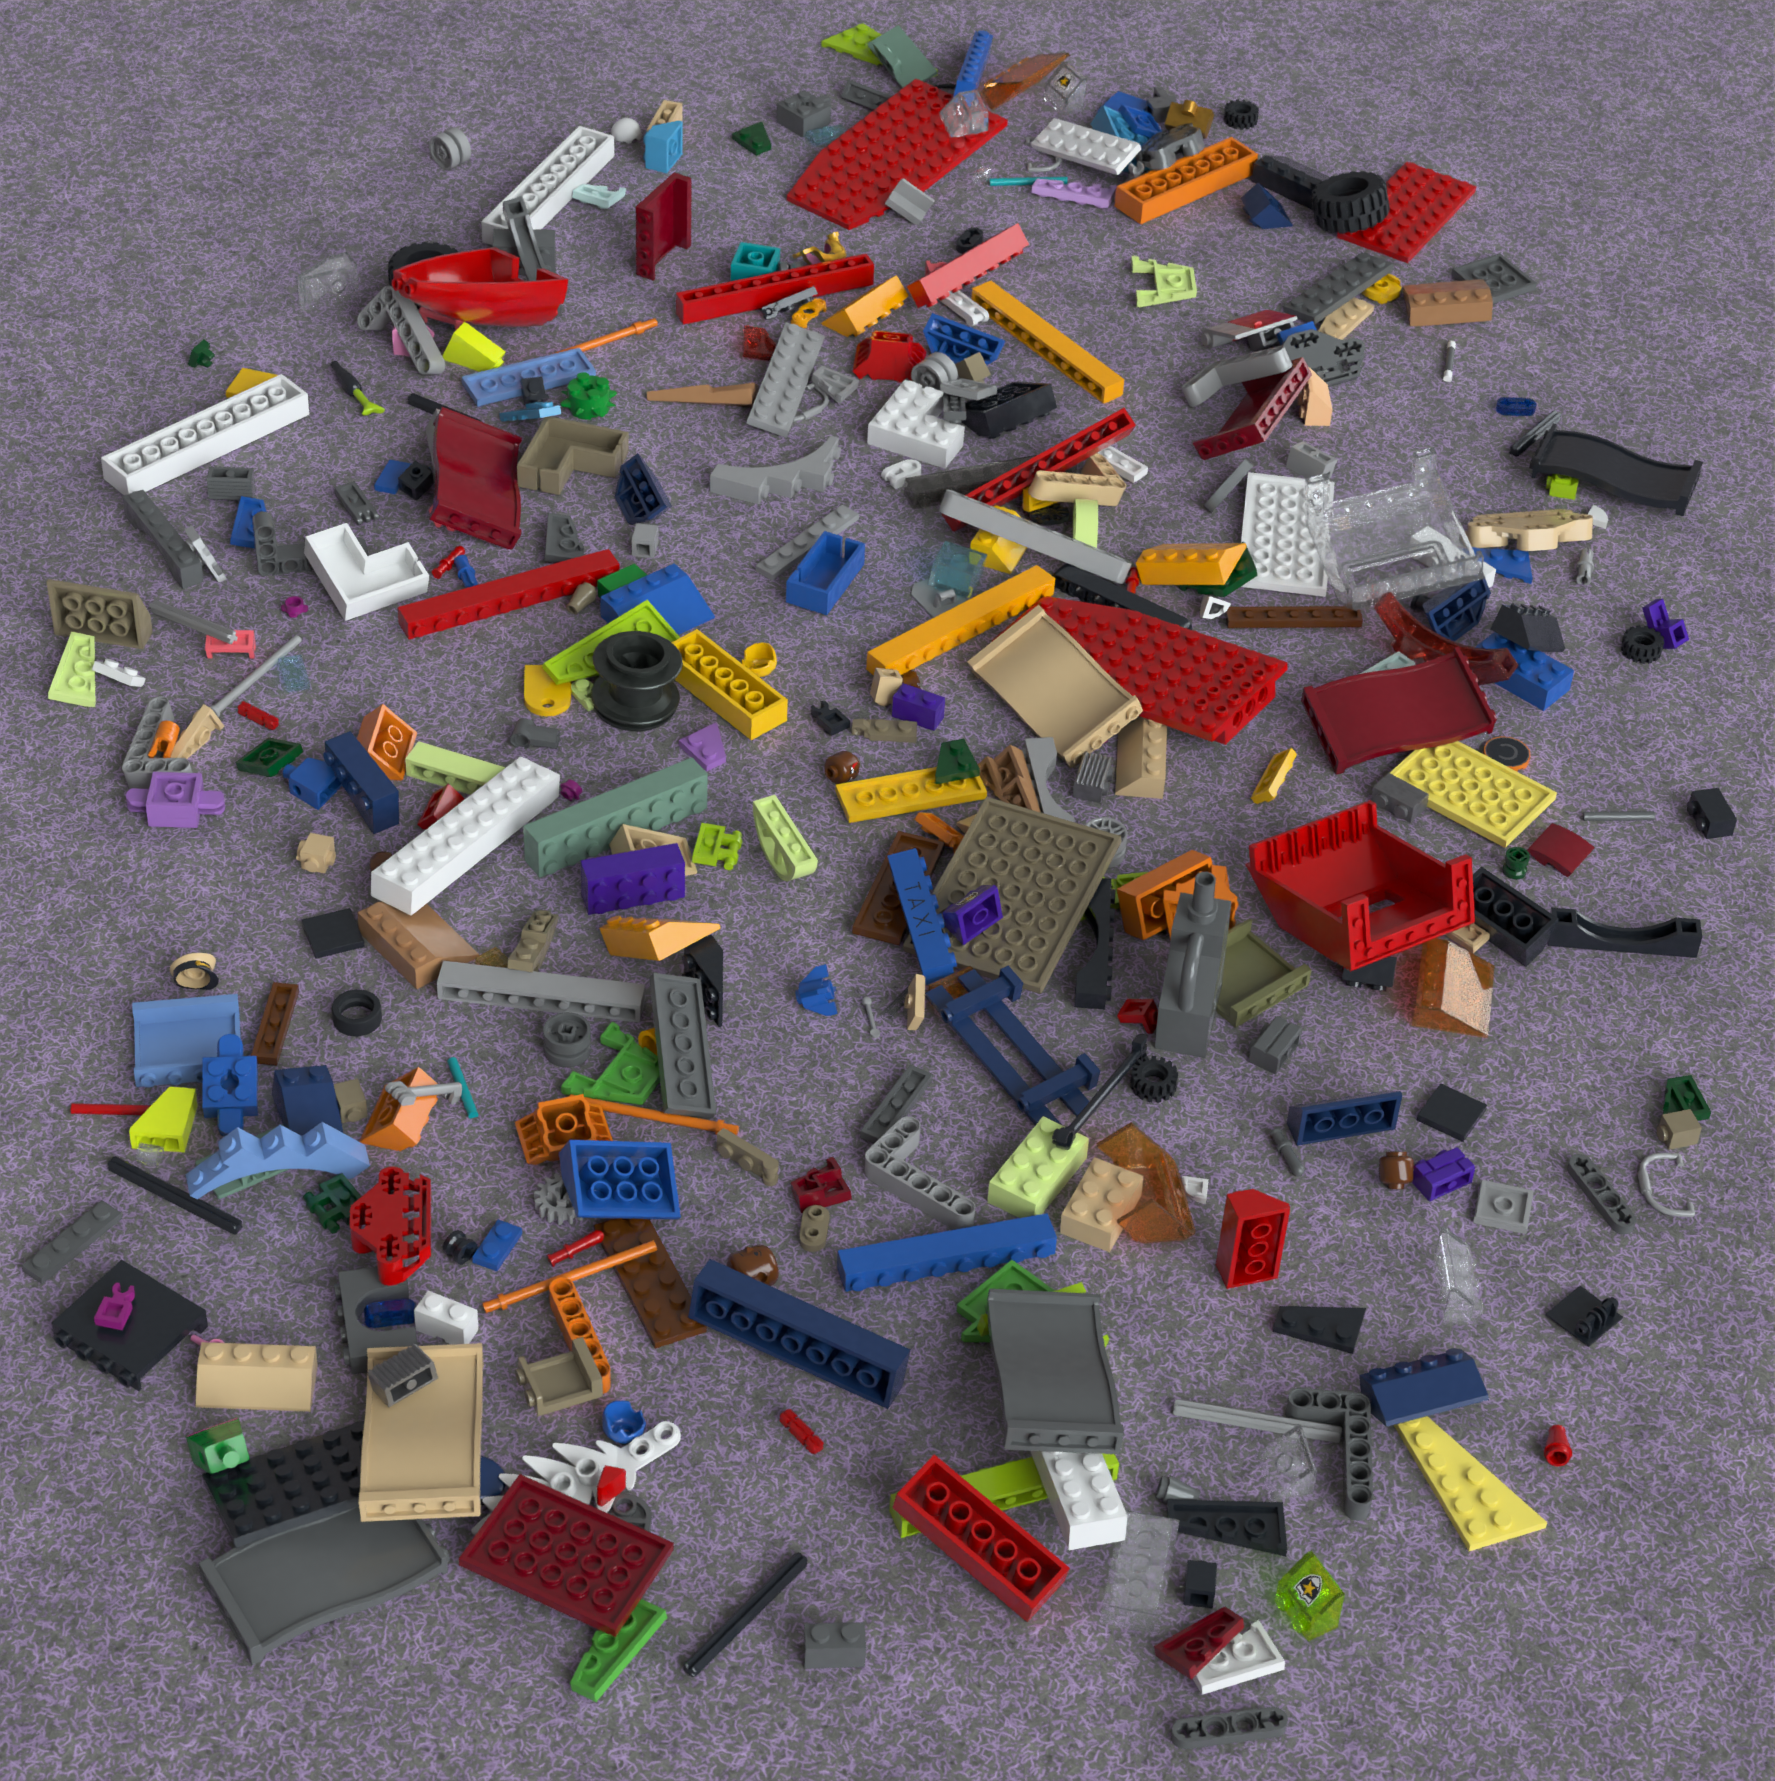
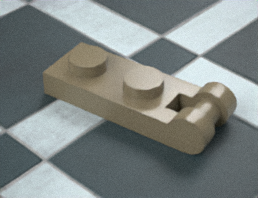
M725 1128L717 1133V1151L722 1157L730 1158L737 1162L745 1171H752L760 1176L763 1183L767 1186H775L778 1183V1160Z

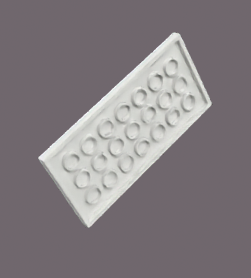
M1248 472L1241 542L1246 543L1257 568L1258 576L1241 587L1326 597L1334 482Z

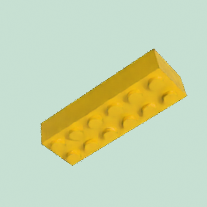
M698 629L671 642L680 651L683 662L681 672L674 680L747 738L753 740L787 721L788 699Z

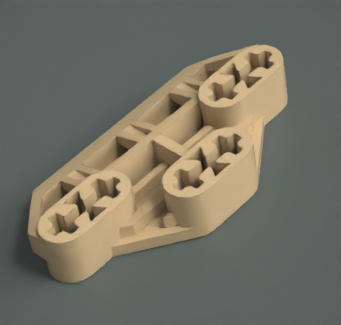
M1565 509L1477 515L1473 518V522L1468 523V530L1465 531V542L1471 548L1506 546L1508 545V539H1517L1516 548L1521 551L1556 549L1558 542L1592 539L1593 516L1573 513V511Z

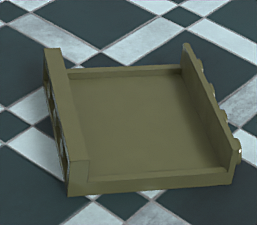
M1250 918L1228 930L1223 982L1216 1012L1235 1028L1307 987L1312 971L1306 964L1294 968L1251 932L1252 920Z

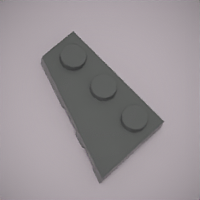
M548 512L544 561L558 563L585 555L582 542H579L578 532L571 516Z

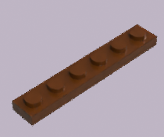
M1360 606L1229 607L1225 612L1228 628L1362 627L1363 624Z

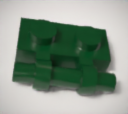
M343 1173L319 1184L320 1194L314 1196L312 1192H307L303 1196L307 1209L312 1214L315 1213L319 1218L320 1225L324 1229H328L332 1234L340 1230V1226L337 1223L338 1220L342 1219L347 1225L350 1224L351 1205L362 1197ZM330 1204L333 1209L327 1211L324 1206Z

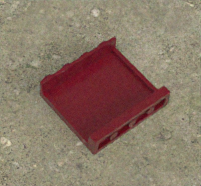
M674 172L636 206V275L654 281L655 265L676 246L684 249L691 247L692 178Z

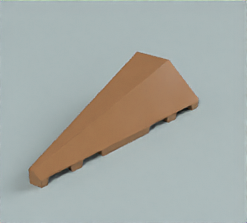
M756 383L713 388L706 384L649 391L646 393L647 400L752 407L758 394L759 386Z
M1009 745L994 759L987 756L978 764L982 782L990 787L1001 801L1041 812L1022 750Z

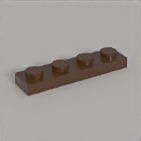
M273 982L251 1056H257L258 1064L278 1065L299 995L298 984Z

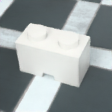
M427 1291L414 1309L415 1329L434 1338L437 1336L445 1339V1342L449 1344H469L478 1331V1313L476 1309L431 1291Z

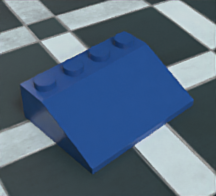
M675 563L600 596L601 617L607 623H610L646 600L653 605L678 635L715 618V615L688 574Z
M569 1140L559 1152L562 1180L576 1217L681 1218L671 1143Z

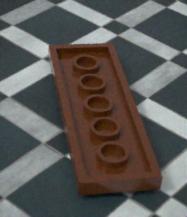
M898 831L852 926V934L900 946L908 926L887 856L916 848L918 856H924L927 871H924V875H929L931 879L944 851L945 842Z
M615 1218L594 1225V1230H600L604 1233V1239L600 1244L607 1257L652 1240L655 1241L657 1251L613 1267L655 1349L707 1332V1326L688 1318L691 1296L650 1219Z

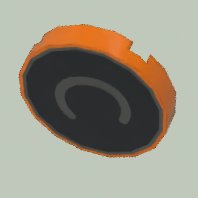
M1500 736L1492 738L1486 742L1483 749L1484 755L1517 772L1519 769H1525L1528 766L1531 757L1530 750L1526 744L1512 737Z

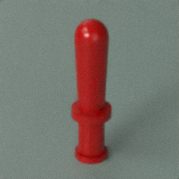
M455 547L445 559H441L439 566L432 570L433 577L440 579L446 571H450L455 562L454 559L459 555L465 554L464 547Z
M1133 566L1130 568V575L1126 579V590L1135 594L1136 587L1139 585V573L1137 567Z
M594 1230L570 1245L564 1244L562 1249L552 1254H547L546 1257L552 1267L567 1258L571 1260L574 1258L573 1255L601 1243L604 1239V1233L600 1230Z

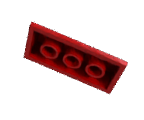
M1255 1189L1235 1191L1227 1194L1215 1264L1227 1289L1278 1278L1291 1208L1288 1203Z

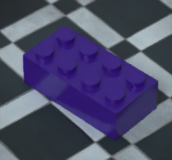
M678 843L580 860L581 896L588 915L604 914L619 909L626 910L631 907L652 905L668 900L675 901L685 897V861Z

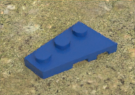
M241 496L231 535V545L255 549L252 518L258 512H267L263 500Z
M1462 547L1467 552L1495 568L1496 573L1504 575L1505 578L1512 579L1514 577L1524 580L1525 583L1532 584L1533 578L1528 551Z

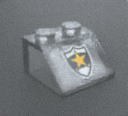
M1063 61L1045 83L1044 100L1050 103L1063 116L1084 111L1087 79L1069 63Z

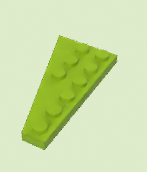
M864 23L821 41L822 47H831L836 49V52H845L851 54L854 58L875 65H883L868 47V43L881 36V34Z
M646 600L544 662L542 668L556 685L599 675L593 664L594 650L600 642L611 635L626 631H644L659 635L670 642L680 637L653 605Z

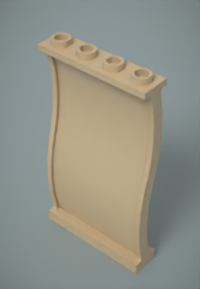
M1039 605L967 661L972 673L978 679L980 678L1038 738L1053 737L1057 756L1070 769L1081 763L1084 752L1091 753L1099 749L1104 742L1117 734L1125 725L1136 719L1143 712L1138 698L1122 688Z
M482 1343L419 1346L434 1362L438 1379L389 1408L372 1390L367 1373L366 1411L359 1492L361 1522L481 1516L480 1462L484 1368ZM408 1347L367 1348V1372L369 1369L372 1370L374 1366L387 1361L393 1355H397L398 1352Z

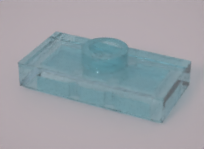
M842 124L825 126L820 129L806 131V137L813 146H819L833 142L847 130Z

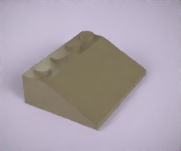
M52 579L47 580L54 635L70 637L71 632L95 636V642L144 649L153 631L151 615L137 593Z

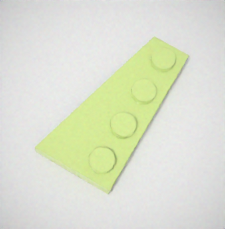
M71 632L50 686L48 699L80 706L95 707V671L92 670L95 662V636Z

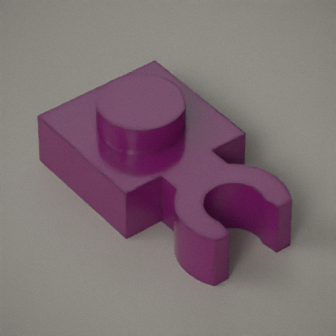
M115 1283L112 1287L113 1297L104 1296L94 1317L95 1325L123 1330L132 1311L131 1301L135 1297L134 1286L130 1285L127 1292L120 1293V1283Z

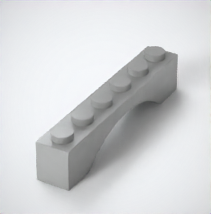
M1053 737L1025 739L1024 748L1020 750L1023 751L1041 813L1075 822L1074 817L1064 811L1054 801L1046 786L1049 776L1056 767L1057 751Z

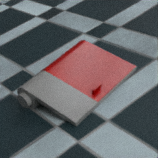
M1268 309L1204 329L1201 335V342L1204 346L1211 349L1296 321L1297 316Z

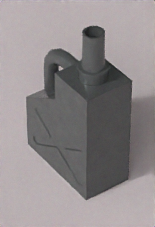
M1200 872L1196 875L1193 894L1180 893L1172 925L1170 951L1159 1003L1155 1049L1206 1058L1222 988L1232 902L1214 898L1216 878L1209 872Z

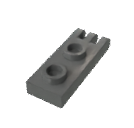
M355 481L334 487L335 495L357 525L362 524V519L365 523L371 522L370 516L374 521L379 519L377 511Z

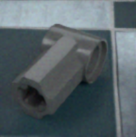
M521 718L515 724L510 742L516 748L520 746L528 749L530 745L557 749L561 735L559 729L536 726L532 720Z

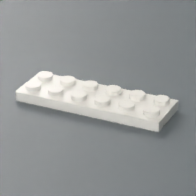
M1056 118L1031 143L1032 148L1037 151L1118 175L1141 150V146L1137 142Z

